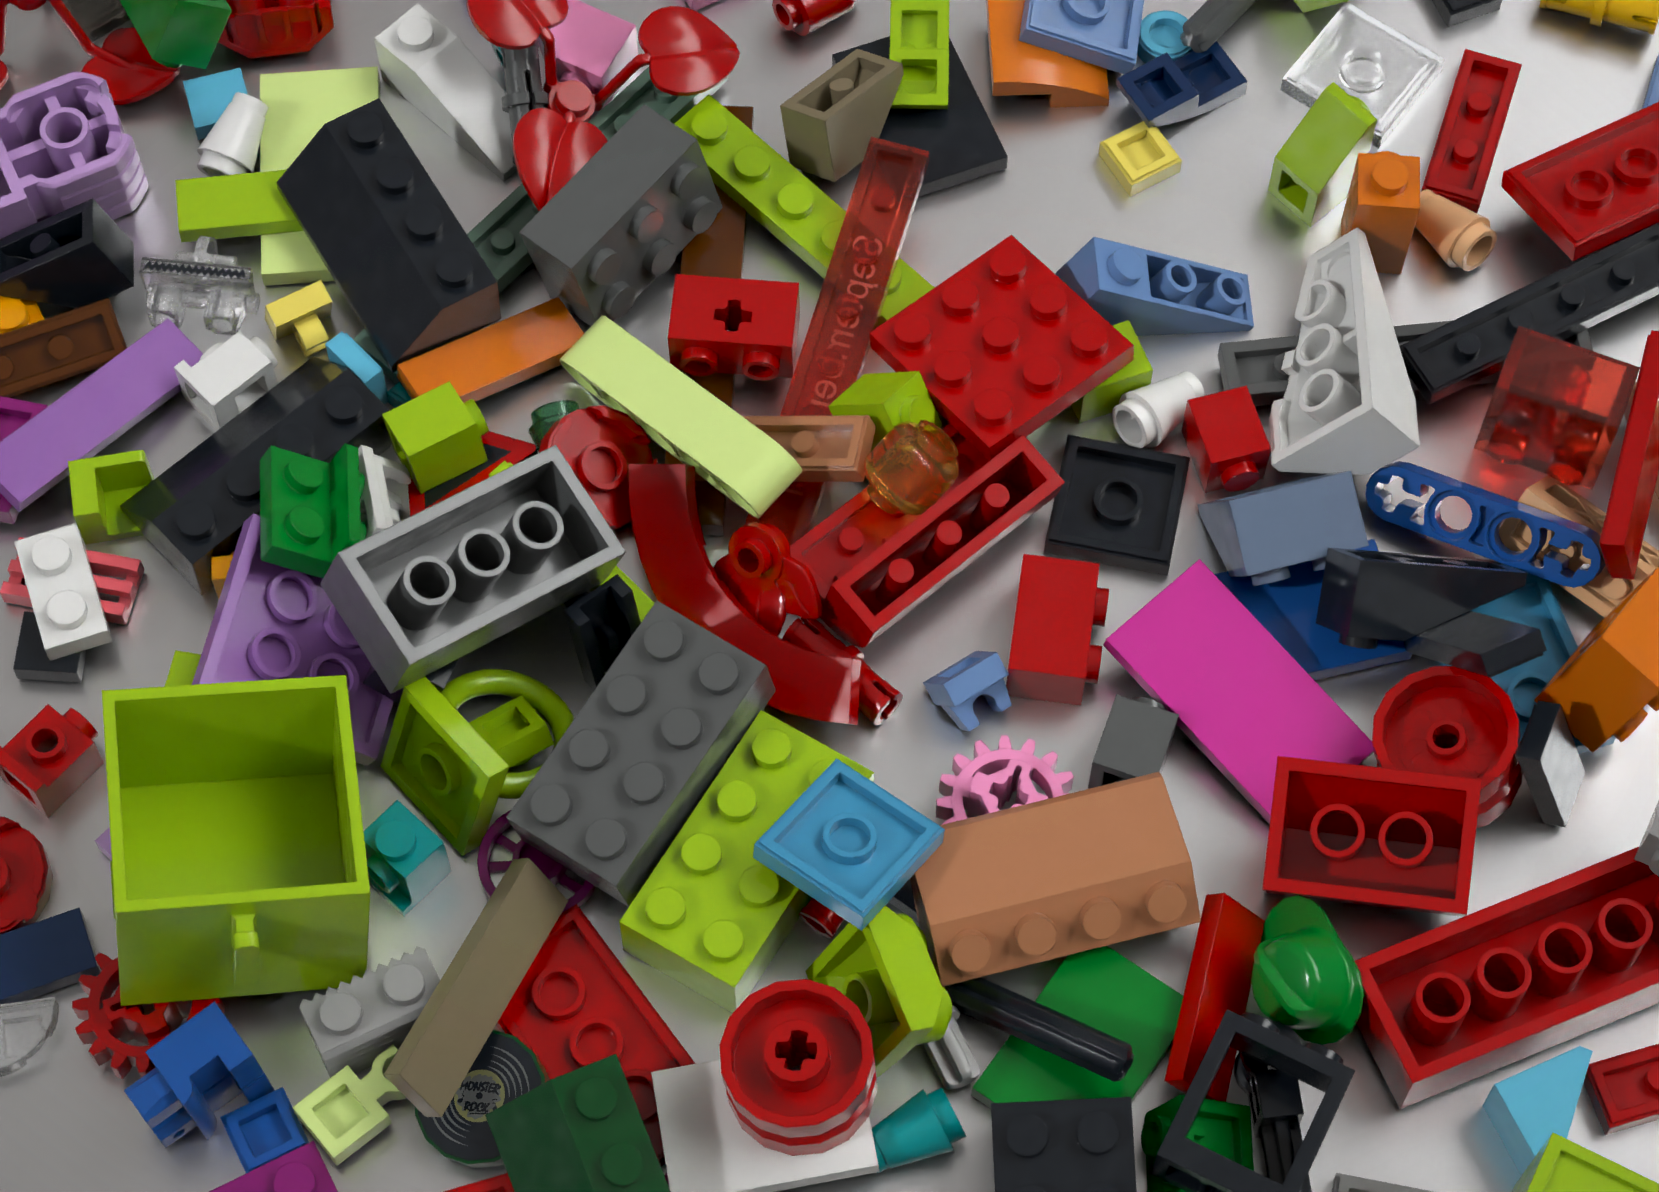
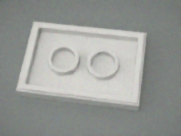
M720 1059L651 1072L671 1192H776L880 1172L870 1117L848 1141L824 1153L791 1156L763 1147L741 1128L727 1098L726 1087L721 1075ZM801 1065L796 1066L791 1070H801Z

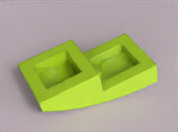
M891 0L889 59L902 63L904 72L891 108L948 109L949 0Z

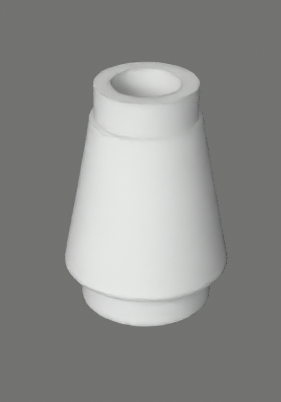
M236 92L232 101L197 149V152L201 155L197 168L209 177L253 173L268 106L253 96Z
M1183 371L1178 375L1126 392L1121 396L1119 404L1112 411L1115 429L1122 440L1129 446L1138 448L1145 446L1156 447L1183 421L1187 400L1205 396L1204 388L1194 374Z

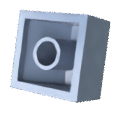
M1351 471L1315 475L1198 504L1200 517L1230 577L1251 576L1253 586L1290 578L1288 566L1310 560L1314 571L1325 569L1328 548L1358 549L1369 546Z

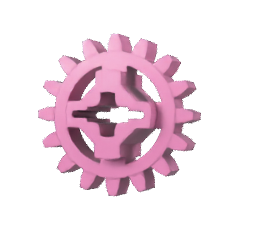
M1001 735L998 750L990 751L982 740H978L974 744V759L972 761L957 753L953 757L952 771L955 775H941L939 793L944 797L936 799V818L946 820L942 824L944 825L968 819L967 817L972 818L997 812L1003 808L1005 802H1009L1014 791H1017L1016 800L1011 808L1070 794L1068 792L1072 789L1074 776L1071 771L1054 773L1058 755L1054 751L1046 754L1041 759L1034 756L1035 740L1028 739L1023 744L1021 751L1012 749L1008 735ZM1031 780L1036 782L1046 795L1038 793Z

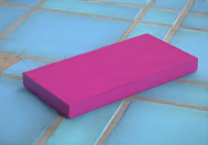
M1200 559L1106 638L1103 644L1153 700L1161 703L1167 711L1179 714L1177 726L1269 824L1277 756L1360 765L1374 753L1372 741Z

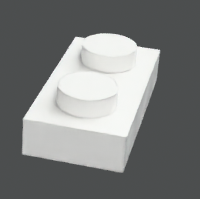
M77 523L14 541L44 649L49 660L52 661L113 642Z

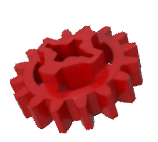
M100 952L95 956L97 964L101 969L100 974L97 977L81 975L78 980L89 997L72 1001V1009L78 1019L85 1020L75 1027L83 1045L92 1044L89 1053L98 1066L112 1059L111 1068L116 1077L124 1079L133 1066L137 1067L141 1078L153 1070L155 1065L145 1052L179 1028L184 1018L188 1017L187 1022L214 1001L223 1014H225V1006L221 998L154 1003L156 1010L144 1015L143 1004L121 1006L118 957L112 960ZM117 988V990H116L114 996L111 997L112 993H113V992L115 991V989ZM134 1039L150 1046H134L126 1044V1042Z

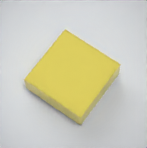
M1144 121L1100 142L1099 156L1130 197L1179 173L1181 170L1182 160L1157 127L1148 128Z

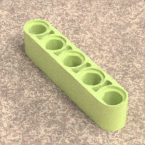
M601 315L560 358L562 366L587 391L608 407L626 413L637 425H640L645 430L650 439L683 464L694 466L696 474L755 518L759 519L803 471L797 461L774 439L606 316Z

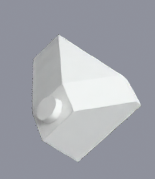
M1357 227L1308 258L1294 315L1302 323L1296 349L1285 352L1281 370L1289 375V381L1284 398L1273 401L1269 416L1271 465L1279 472L1337 473L1351 471L1352 474L1369 475L1420 447L1415 396L1366 234Z

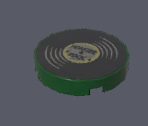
M493 1029L443 1116L425 1117L416 1107L415 1116L425 1139L444 1157L473 1168L501 1166L503 1161L485 1115L549 1081L550 1078L538 1056L527 1045L513 1035Z

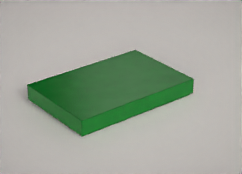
M1108 946L1068 955L1035 1001L1129 1043L1132 1047L1134 1060L1124 1079L1113 1082L1010 1035L972 1087L971 1096L990 1109L991 1103L1131 1097V1102L1133 1103L1172 1047L1183 995Z

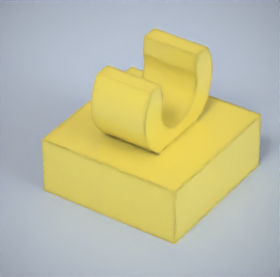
M322 280L265 305V321L275 341L294 333L302 352L307 358L326 349L325 344L329 341V337L320 320L331 316L332 300Z

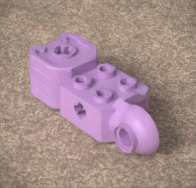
M72 71L14 94L6 105L0 108V239L92 198L112 220L132 213L141 203L148 188V181L142 164L139 161L140 158L135 149L133 138L131 135L124 133L105 79L85 72Z

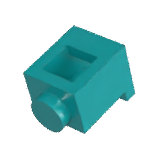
M398 800L364 830L369 885L404 917L452 872L444 841Z

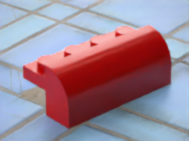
M949 423L908 456L918 469L906 458H903L790 546L791 557L805 564L815 579L822 603V616L820 618L849 644L859 648L866 647L1056 497L1065 481L1024 435L989 461Z

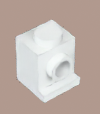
M241 331L224 343L220 342L208 348L194 366L190 367L184 360L174 366L184 398L216 431L278 384L273 369L278 365V362L273 352L259 337L253 336L249 340Z

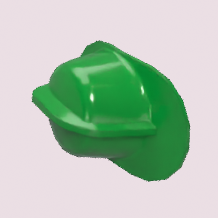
M1301 895L1284 898L1271 909L1267 916L1261 942L1254 953L1255 963L1251 978L1254 999L1261 1012L1271 1021H1279L1289 1026L1303 1040L1320 1045L1337 1043L1352 1032L1361 1015L1364 996L1361 973L1326 913L1314 900Z

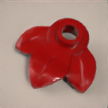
M755 522L743 525L732 534L728 546L729 554L716 561L713 569L718 578L725 582L737 600L756 619V622L779 637L786 619V613L808 619H818L822 616V603L815 579L805 564L791 557L789 542L780 529L768 523Z

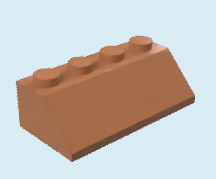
M1160 772L939 825L945 829L943 843L910 878L919 928L925 935L927 951L942 987L1201 922L1192 862Z

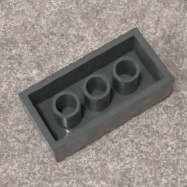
M554 445L338 552L320 585L389 693L392 694L602 584L626 551L558 447Z
M656 601L506 817L522 841L629 907L760 710L763 711L776 692L767 666L661 602Z

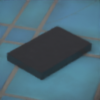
M890 36L832 54V67L856 49L889 59ZM950 38L948 109L890 108L873 152L896 204L1007 168L1008 156Z

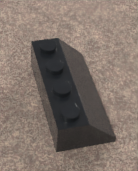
M379 98L325 123L276 182L282 197L392 373L397 371L398 364L476 332L501 319L497 280Z
M313 356L120 505V508L202 596L214 587L211 557L227 556L234 552L244 521L253 513L260 516V459L271 445L327 463L331 462L345 443L358 448L361 444L373 448V454L379 456L392 446L382 414L390 410L349 368Z

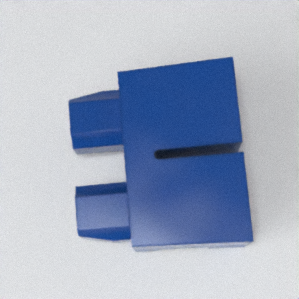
M215 1001L148 1049L145 1053L156 1068L124 1090L165 1148L196 1126H198L206 1139L209 1140L217 1128V1119L214 1112L241 1093L250 1103L275 1091L256 1058Z

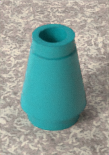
M942 1087L927 1095L924 1089H922L872 1127L880 1172L888 1168L893 1169L954 1151L951 1144L967 1137Z

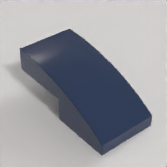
M1216 41L1205 52L1195 53V51H1192L1175 61L1166 52L1117 78L1116 85L1147 127L1150 128L1184 121L1223 106L1246 94L1247 80Z

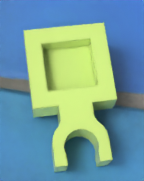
M394 1044L375 1058L371 1071L362 1079H359L347 1065L293 1106L297 1118L336 1166L392 1124L389 1114L382 1107L388 1101L406 1098L384 1076L385 1071L398 1051Z

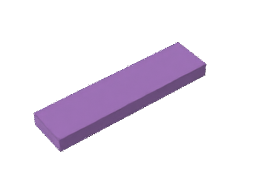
M167 318L0 442V493L18 512L22 511L69 475L68 461L92 458L180 392L181 387L174 366L184 360L192 367L199 362L203 353Z

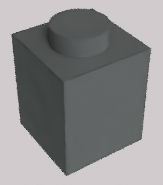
M1116 694L1092 762L1088 788L1155 772L1162 774L1173 742L1179 714L1167 711L1161 703L1150 698L1134 697L1129 699Z

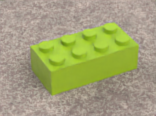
M760 710L620 919L623 950L733 1013L750 995L800 917L799 912L812 899L811 896L754 859V844L836 759H839L872 782H874V772Z

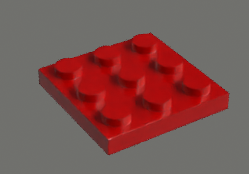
M1013 235L998 243L869 333L871 349L895 372L920 371L936 411L989 461L1022 435L1025 437L1030 435L1134 360V345Z

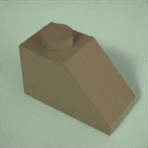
M856 49L782 103L780 109L790 164L799 170L836 182L873 154L904 75L902 63Z

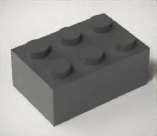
M644 104L519 233L550 298L559 297L568 311L589 326H592L601 315L606 316L613 322L615 319L626 315L639 294L657 276L663 275L671 268L676 256L697 234L705 232L712 225L717 213L723 207L698 140Z

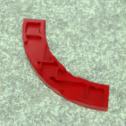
M629 464V503L632 528L642 566L657 600L764 663L768 668L776 689L767 705L789 714L817 721L858 725L861 660L818 654L774 635L755 621L756 619L737 600L725 582L718 578L704 549L707 545L698 516L695 493V467L688 464Z

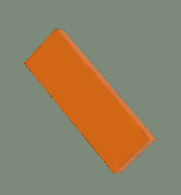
M556 297L398 364L397 378L411 399L450 381L463 403L470 399L476 402L562 365L560 358L580 339L584 332L561 299Z

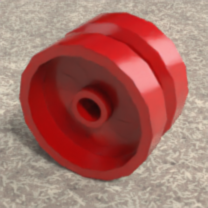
M1432 666L1407 675L1386 692L1373 719L1372 745L1377 760V767L1482 779L1476 829L1489 825L1511 806L1522 784L1523 771L1516 756L1521 743L1520 724L1509 695L1490 677L1454 666Z
M808 979L776 981L750 994L729 1017L719 1044L722 1079L726 1087L729 1104L741 1128L763 1147L791 1156L824 1153L848 1141L868 1119L878 1091L872 1033L858 1006L835 987ZM801 1065V1070H791L792 1068Z

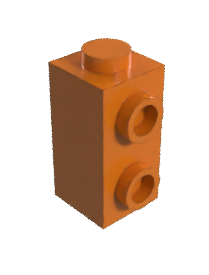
M1381 151L1374 154L1358 153L1341 219V237L1357 227L1366 234L1377 273L1401 274L1420 210V157L1401 156L1389 151Z

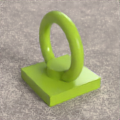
M483 669L454 678L446 684L441 693L425 676L405 686L380 767L462 856L480 846L488 830L498 798H520L543 764L529 771L508 773L509 765L466 721L457 709L466 701L482 695H504L513 698L523 695L550 725L554 737L553 749L575 719L567 704L547 685L528 675L503 669Z

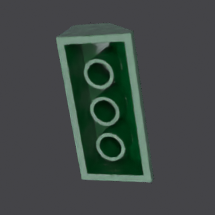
M616 1054L553 1078L485 1115L514 1192H671Z

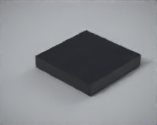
M1068 434L1059 476L1065 483L1056 497H1054L1044 552L1168 576L1190 457Z

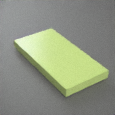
M378 67L260 74V101L268 106L260 140V172L287 170L325 123L378 98L381 100ZM304 231L261 235V275L264 286L313 283L320 280L322 282L335 281Z

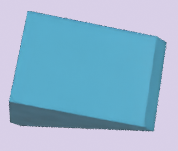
M1581 1046L1576 1047L1494 1084L1482 1106L1521 1176L1552 1132L1567 1139L1593 1052L1592 1050Z

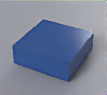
M283 1087L220 1117L246 1173L309 1143Z

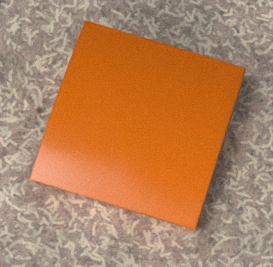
M986 0L993 96L1049 94L1050 108L1109 106L1106 68L1019 41L1025 0Z

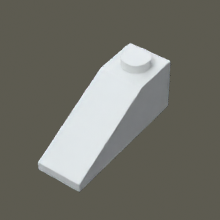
M417 3L374 38L382 80L503 181L507 180L517 171L516 164L512 160L513 146L509 113L504 112L502 109L501 98L507 95V93L463 41Z

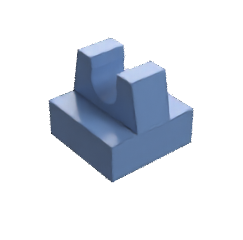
M975 651L923 682L933 703L941 705L956 725L964 731H971L980 725L977 716L973 712V703L978 696L983 695L993 711L1002 712L1012 706L1004 681V677L1009 674L997 652Z

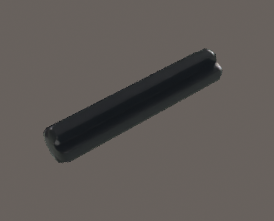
M980 977L952 984L949 987L948 994L952 1006L957 1007L960 1012L1113 1082L1123 1080L1133 1063L1134 1054L1129 1043L985 978Z

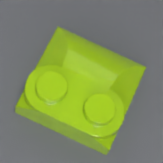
M886 905L862 931L848 923L805 971L808 980L835 987L858 1006L872 1033L877 1078L903 1058L915 1045L940 1040L944 1036L952 1017L950 996L946 989L942 987L927 951V941L923 931L911 917L903 913L896 914Z

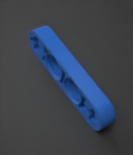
M1402 461L1387 464L1372 474L1366 484L1365 496L1368 506L1375 515L1383 520L1559 585L1573 588L1586 585L1597 577L1606 565L1599 544L1601 536L1591 528L1415 464ZM1399 476L1404 479L1402 489L1418 497L1428 493L1429 486L1434 488V493L1425 505L1424 518L1418 515L1424 503L1413 499H1405L1397 504V506L1391 504L1392 493L1383 489L1384 484H1389ZM1458 496L1469 504L1472 511V519L1467 528L1461 530L1452 529L1444 523L1440 514V506L1444 498ZM1511 517L1519 518L1529 526L1532 540L1527 550L1513 551L1502 543L1499 529L1504 519ZM1551 530L1555 535L1548 544L1561 549H1568L1578 541L1584 545L1582 555L1591 559V564H1583L1575 572L1568 568L1569 558L1564 554L1551 550L1544 555L1543 561L1538 560L1536 556L1546 543L1547 531Z

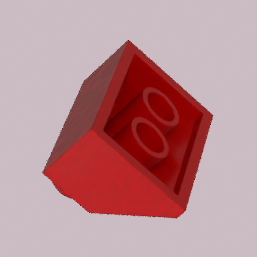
M1277 756L1262 890L1265 893L1301 895L1313 899L1460 917L1467 916L1482 779Z

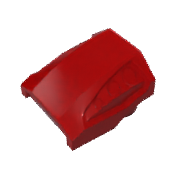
M226 0L232 12L218 43L250 59L309 52L334 28L331 0Z

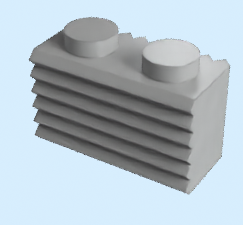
M416 946L413 955L404 952L401 960L391 958L388 966L378 964L375 972L366 970L363 978L353 975L350 984L341 981L337 990L328 987L325 996L315 993L312 1001L302 1000L299 1008L330 1078L347 1065L355 1074L371 1067L375 1058L392 1044L399 1050L440 982L438 974L424 948Z

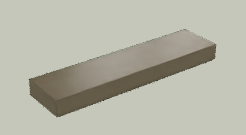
M530 858L513 859L384 1073V1076L425 1117L443 1116L568 903L564 895Z

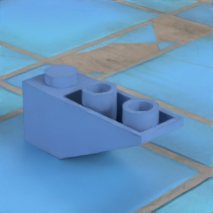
M1093 237L1056 272V275L1111 325L1129 320L1137 336L1250 331L1254 327L1248 275L1098 237Z

